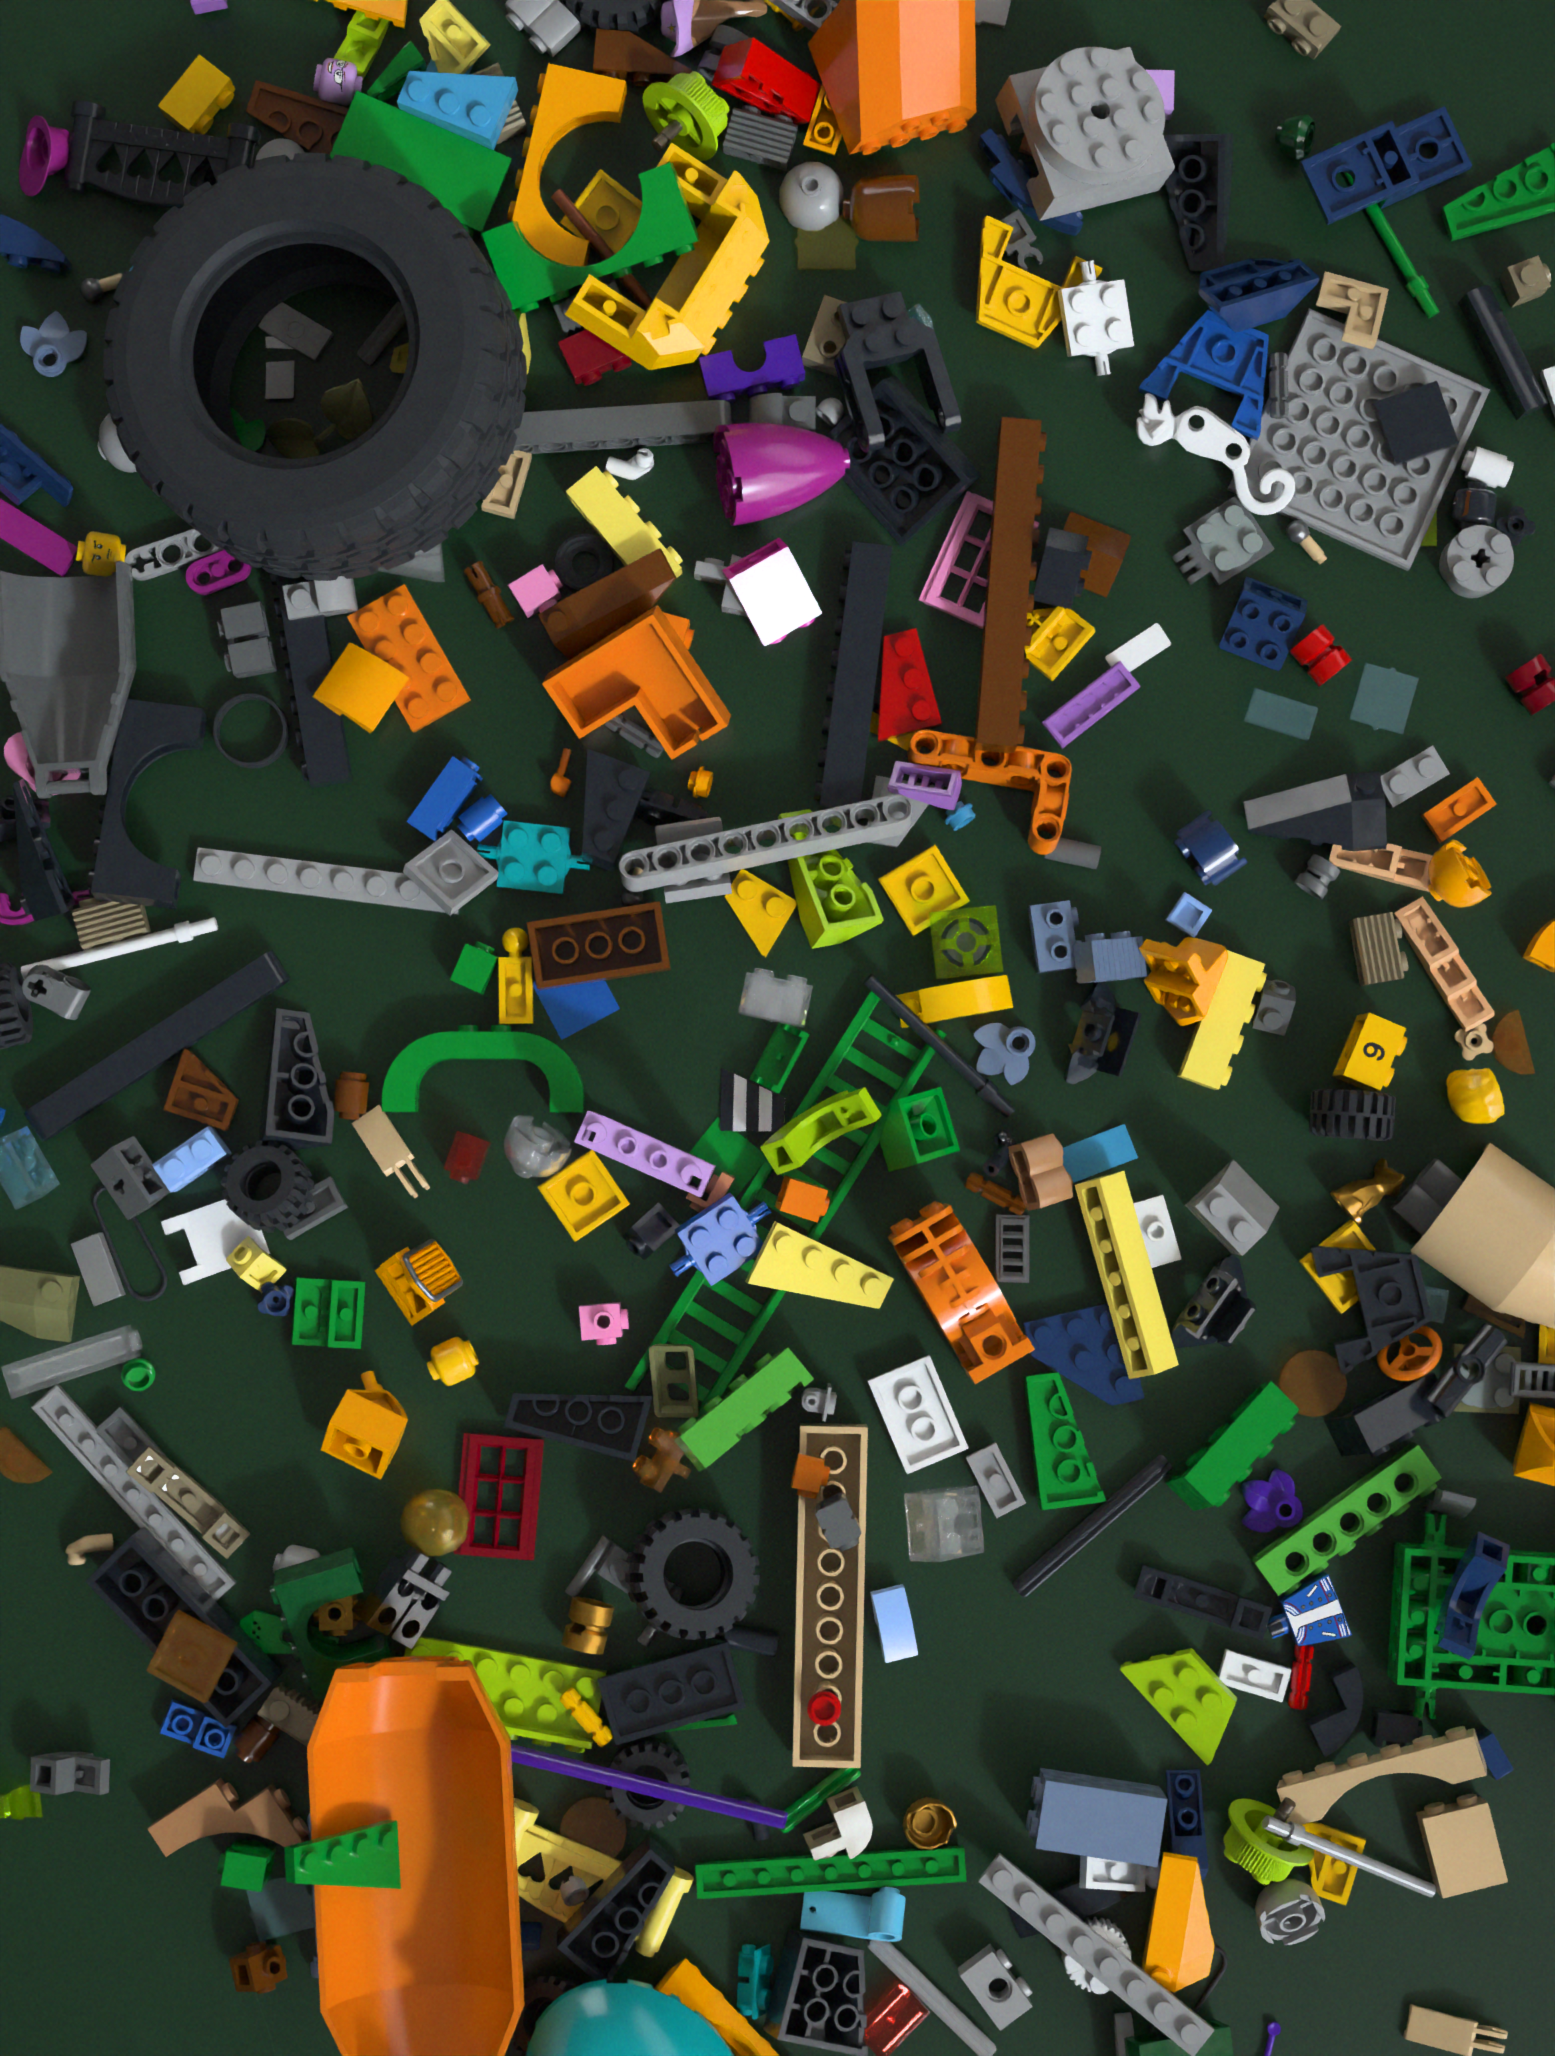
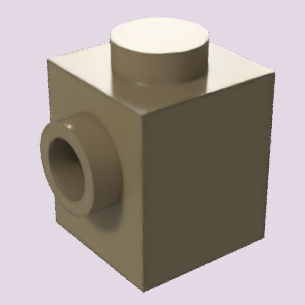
M1539 255L1507 267L1499 277L1511 308L1541 297L1551 286L1550 270L1545 263L1542 264Z

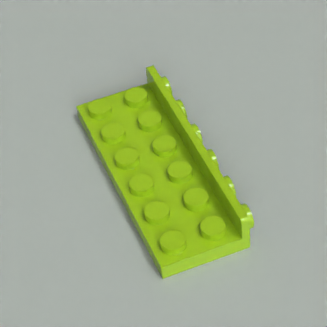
M420 1636L412 1649L406 1646L404 1657L451 1656L458 1657L460 1661L470 1660L511 1740H518L519 1736L532 1738V1743L540 1746H551L552 1742L565 1744L566 1750L583 1753L585 1748L592 1749L593 1734H588L571 1715L572 1710L570 1708L567 1710L560 1702V1696L572 1687L581 1695L580 1700L582 1702L585 1700L595 1713L599 1715L602 1695L597 1679L606 1676V1670Z

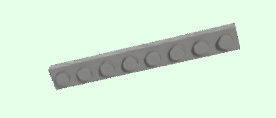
M197 848L193 878L197 882L446 913L404 873ZM459 909L453 914L459 915Z
M1001 1853L995 1857L978 1879L979 1883L1191 2056L1196 2055L1214 2032V2028Z

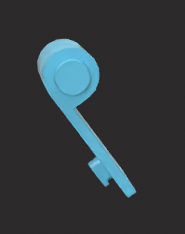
M881 1887L879 1892L872 1894V1897L830 1891L804 1892L800 1930L888 1942L900 1941L902 1939L906 1898L899 1894L900 1890L892 1887Z

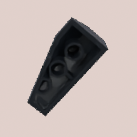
M1233 133L1163 135L1175 165V169L1165 181V185L1170 198L1169 203L1174 211L1180 230L1179 235L1190 271H1209L1225 266L1233 171Z
M1379 771L1344 774L1243 802L1247 830L1250 834L1285 840L1291 837L1311 840L1310 844L1321 846L1322 842L1342 846L1341 850L1353 852L1386 849L1385 796Z
M276 1008L261 1108L258 1141H263L266 1145H268L269 1141H275L280 1146L282 1144L291 1151L331 1146L334 1108L332 1101L329 1100L326 1088L327 1081L325 1073L322 1072L318 1056L319 1049L310 1013Z

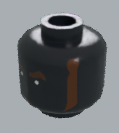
M1467 482L1466 488H1460L1454 492L1451 518L1453 522L1458 524V529L1463 530L1475 525L1489 526L1494 522L1497 495L1493 491L1486 490V483Z

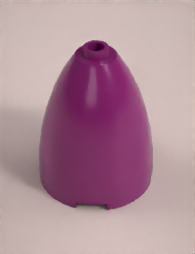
M734 423L717 425L714 430L713 451L714 453L720 452V455L716 458L718 473L715 474L724 516L725 518L732 517L730 519L731 526L761 521L793 510L811 501L833 486L844 476L845 469L850 467V457L847 448L842 449L839 442L804 428L773 423Z

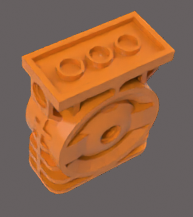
M934 1201L919 1210L921 1217L912 1221L905 1218L891 1226L892 1234L888 1236V1239L932 1316L959 1358L965 1373L974 1384H977L1032 1352L1035 1348L1016 1323V1319L1001 1290L964 1227L953 1213L954 1210L951 1205Z

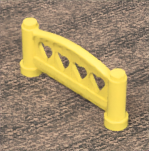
M514 1798L517 1870L521 1864L541 1852L545 1879L542 1882H535L531 1876L523 1877L518 1872L519 1896L540 1911L565 1923L584 1902L576 1906H566L561 1897L560 1889L553 1890L549 1886V1880L569 1866H572L574 1876L582 1878L587 1888H589L601 1879L604 1882L620 1866L622 1861L534 1824L539 1810L528 1802ZM675 1866L672 1878L655 1908L649 1913L639 1936H636L634 1940L637 1944L635 1950L640 1954L653 1957L655 1952L659 1951L683 1893L689 1892L694 1877L687 1871Z

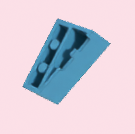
M409 71L397 104L400 110L494 150L517 95L518 86L515 77Z

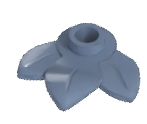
M54 311L44 320L39 330L23 326L20 343L23 350L33 357L34 367L41 375L55 377L64 371L68 362L77 360L83 354L87 345V333L82 330L70 332L64 318L59 312ZM49 356L56 357V362L52 366L45 364Z
M990 1023L982 1026L974 1033L975 1039L985 1047L977 1061L976 1070L978 1073L996 1075L1003 1072L1010 1085L1018 1083L1026 1076L1029 1070L1028 1057L1035 1049V1037L1029 1029L1021 1026L1009 1029L1001 1023ZM1015 1037H1021L1025 1042L1024 1047L1020 1050L1015 1049L1012 1045Z

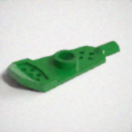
M255 1609L240 1620L239 1626L266 1654H293L291 1643L294 1640L290 1642L284 1640L281 1617ZM310 1625L313 1632L321 1639L339 1644V1637L325 1636L322 1631H319V1627Z

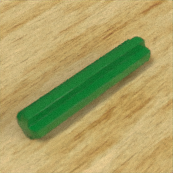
M838 1768L784 1810L788 1813L784 1829L779 1828V1830L787 1833L825 1804L827 1798L838 1794L861 1775L860 1769Z

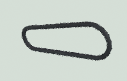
M101 1186L93 1195L92 1205L125 1287L130 1295L139 1301L148 1302L156 1300L167 1287L168 1278L166 1270L136 1216L131 1218L161 1271L163 1278L160 1290L152 1296H140L133 1291L97 1205V1197L102 1191L107 1190L105 1186Z

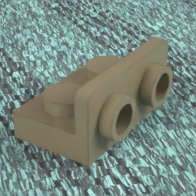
M1277 0L1275 3L1272 2L1264 16L1271 30L1279 35L1284 34L1292 41V46L1298 53L1303 56L1308 55L1313 60L1341 28L1335 20L1311 0Z

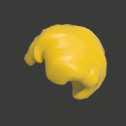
M1460 1069L1449 1074L1446 1079L1448 1100L1451 1109L1462 1121L1473 1124H1489L1504 1115L1502 1093L1495 1075L1490 1069H1470L1468 1071Z

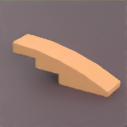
M1387 843L1386 849L1354 852L1341 850L1342 846L1333 844L1329 862L1336 867L1430 892L1427 887L1431 883L1428 876V866L1433 857L1432 855L1402 849V846Z
M1422 896L1396 911L1394 916L1396 919H1399L1401 928L1411 947L1465 1033L1494 1017V1010L1477 987V980L1460 957L1458 947Z

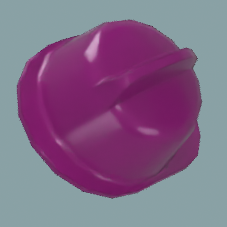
M38 115L31 118L28 124L26 143L19 167L20 186L25 195L28 196L38 194L47 176L55 174L64 168L68 160L69 131L64 128L48 126L47 121Z

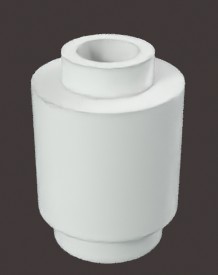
M1476 446L1473 452L1467 451L1461 470L1466 471L1465 478L1486 483L1487 486L1493 488L1497 486L1504 488L1512 473L1514 462L1508 461L1507 456Z

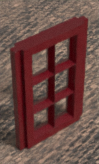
M464 1433L454 1554L534 1560L544 1439ZM481 1446L500 1448L497 1475L479 1473ZM506 1448L525 1450L522 1477L504 1475ZM478 1481L497 1482L494 1510L476 1508ZM503 1483L522 1484L520 1512L501 1511ZM475 1516L494 1517L492 1544L473 1543ZM500 1518L519 1519L517 1546L498 1545Z

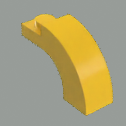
M1007 975L963 981L896 995L925 1024L1013 1008ZM900 1018L901 1027H902V1028L909 1027V1026Z

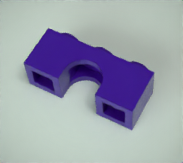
M796 334L763 342L766 360L764 365L754 372H746L739 369L733 360L731 350L699 357V366L708 401L724 400L733 403L736 401L735 397L746 394L751 398L767 394V389L779 386L781 390L798 387L800 381L805 380V370Z

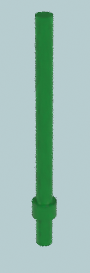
M1340 141V142L1334 144L1332 147H1334V146H1336V145H1339V144H1341L1342 142ZM1343 172L1346 178L1348 179L1350 185L1352 186V176L1346 172ZM1376 203L1365 208L1408 283L1406 288L1411 297L1417 298L1428 319L1438 314L1440 311L1427 290L1429 289L1428 283L1423 275H1418L1378 204Z

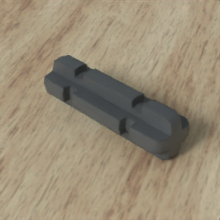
M1276 352L1271 353L1268 358L1269 369H1271L1269 373V400L1272 401L1269 408L1271 418L1282 419L1286 418L1289 414V403L1286 402L1288 398V371H1285L1288 366V356L1286 353Z
M621 714L604 723L607 728L614 732H620L619 735L640 749L644 747L646 752L655 758H658L664 750L656 736L654 738L651 737L650 732L629 719L627 721L624 720L625 717Z

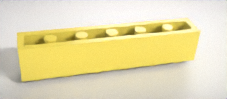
M1121 1171L1076 1184L1075 1189L1129 1379L1155 1375L1179 1365L1125 1172Z

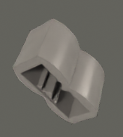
M508 0L505 3L508 12L506 15L507 20L516 30L520 31L523 28L530 34V43L541 54L546 51L550 56L554 57L581 31L579 21L558 0Z

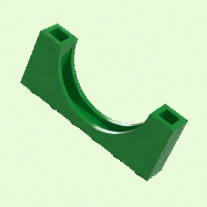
M669 162L638 174L642 188V210L637 227L621 250L600 263L590 266H570L549 259L530 244L517 221H512L481 233L497 277L512 303V310L519 308L520 314L539 308L537 301L550 297L551 302H555L569 297L570 293L568 290L579 285L582 287L589 274L599 281V278L612 274L615 280L633 273L630 266L643 262L644 267L647 268L663 262L662 255L668 252L675 251L676 256L695 250L693 243L701 240L674 164Z

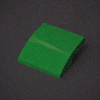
M295 1277L290 1344L361 1349L365 1282Z

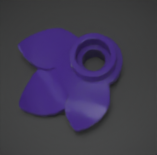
M1275 1468L1269 1477V1482L1251 1480L1242 1484L1243 1496L1252 1508L1242 1519V1523L1247 1528L1257 1532H1270L1278 1525L1281 1527L1295 1526L1302 1519L1303 1505L1295 1496V1483L1286 1472ZM1283 1504H1288L1292 1508V1514L1289 1517H1284L1280 1513V1508Z

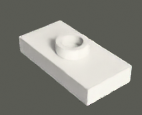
M1160 1195L1133 1203L1151 1268L1181 1260L1164 1196Z

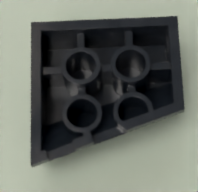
M788 1929L763 2030L777 2040L857 2056H868V2046L865 2044L867 2015L864 2013L863 1993L866 1992L864 1950L820 1935Z

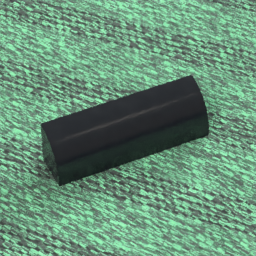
M1484 285L1467 292L1458 304L1516 420L1547 406L1548 401L1490 285Z

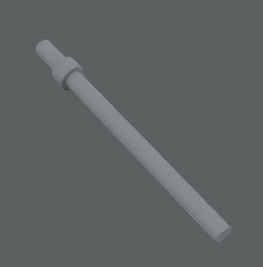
M1269 1815L1265 1816L1262 1821V1828L1281 1835L1284 1841L1293 1845H1305L1428 1897H1433L1436 1892L1434 1884L1305 1831V1827L1292 1821L1285 1823Z

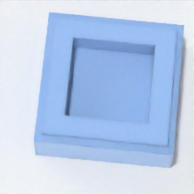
M1184 892L1165 921L1188 936L1195 938L1212 912V909Z

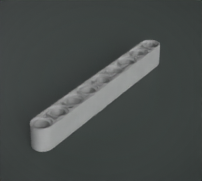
M900 794L890 795L626 853L619 862L621 882L627 890L639 892L898 836L906 833L911 827L912 803L906 796ZM894 811H900L905 816L895 819L889 814ZM861 818L870 819L872 823L867 826L859 825L857 821ZM829 825H835L840 830L835 833H829L824 828ZM796 832H802L807 835L802 840L793 839L791 836ZM764 839L774 842L770 847H763L758 843ZM731 846H737L742 849L737 854L726 852ZM699 853H704L709 856L704 861H696L693 859V857ZM666 860H671L676 863V865L672 868H663L660 866V864ZM634 867L643 870L641 874L636 876L627 873Z

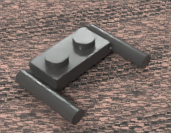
M602 1535L565 1592L572 1597H577L593 1572L596 1571L598 1575L628 1594L631 1588L630 1583L625 1582V1572H629L630 1563L626 1562L629 1552L615 1544L608 1537ZM663 1576L669 1595L679 1602L685 1590ZM649 1622L637 1640L644 1646L649 1647L659 1631L651 1627Z

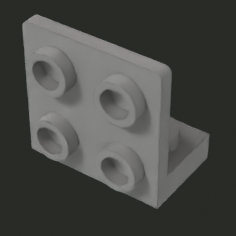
M720 817L655 827L657 846L723 832ZM704 853L696 854L693 857V859L696 861H704L709 856ZM666 860L660 864L663 868H672L676 865L671 860ZM729 872L664 886L666 903L732 894Z

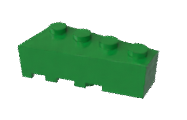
M1272 1381L1261 1384L1230 1415V1418L1233 1420L1231 1425L1228 1423L1223 1424L1209 1437L1208 1442L1211 1446L1209 1448H1201L1196 1454L1193 1453L1185 1462L1189 1468L1182 1475L1175 1476L1173 1474L1165 1484L1193 1511L1213 1507L1214 1505L1216 1507L1221 1506L1231 1495L1229 1488L1236 1481L1241 1483L1252 1472L1253 1468L1250 1465L1257 1457L1262 1459L1272 1450L1274 1444L1271 1441L1279 1433L1281 1435L1285 1434L1295 1424L1296 1420L1293 1417L1300 1409Z

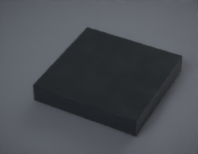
M1437 381L1387 397L1372 404L1394 467L1448 449L1459 443Z

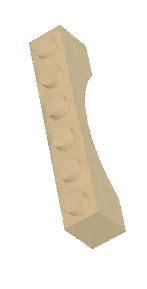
M1464 1726L1455 1727L1445 1732L1446 1736L1435 1739L1432 1738V1735H1426L1412 1741L1413 1744L1400 1748L1399 1744H1393L1380 1749L1379 1754L1367 1757L1366 1753H1359L1347 1758L1348 1762L1338 1765H1335L1334 1762L1322 1763L1315 1767V1771L1302 1774L1301 1770L1289 1772L1282 1776L1283 1780H1279L1277 1786L1281 1802L1287 1797L1296 1803L1294 1810L1289 1814L1287 1823L1292 1821L1303 1825L1321 1820L1329 1808L1345 1792L1361 1782L1381 1775L1419 1773L1439 1778L1451 1784L1486 1776L1487 1765L1475 1729L1466 1730Z

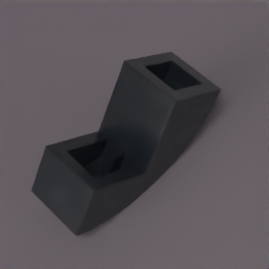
M1352 1662L1327 1673L1341 1704L1305 1720L1318 1751L1324 1757L1337 1750L1346 1742L1354 1731L1361 1715L1363 1685L1358 1668Z

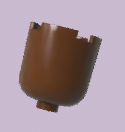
M911 174L867 176L858 180L852 187L850 198H844L843 203L844 219H850L852 230L856 236L868 241H918L920 218H915V213H913V203H920L918 176Z

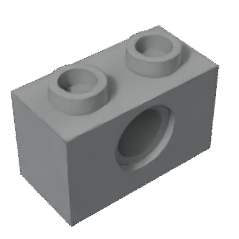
M989 1944L959 1966L958 1971L967 1987L1001 2031L1033 2007L1029 1997L1033 1992L1022 1976L1016 1979L1009 1968L1013 1965L1004 1951L999 1949L996 1952L992 1945ZM1002 1978L1007 1984L1002 1991L995 1992L989 1989L990 1982L993 1979Z

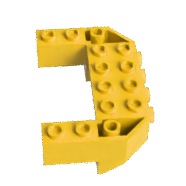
M673 143L670 144L657 167L669 162L674 164L690 212L702 220L697 228L701 241L693 243L695 250L680 255L647 311H644L589 274L565 313L567 317L648 370L693 363L700 353L705 356L709 353L717 340L712 335L717 327L723 329L733 313L728 310L733 301L739 303L749 287L745 284V281L749 274L754 277L765 261L760 256L769 243L758 196L741 174L734 170L727 180Z

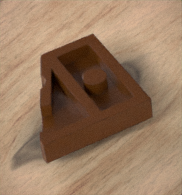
M184 1049L163 1110L229 1131L239 1098L192 1051Z

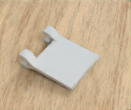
M225 1199L161 1222L165 1235L181 1229L185 1230L197 1262V1266L179 1272L183 1285L232 1268L226 1259L247 1236L251 1237L262 1250L270 1254L262 1230H255L243 1222L229 1209Z

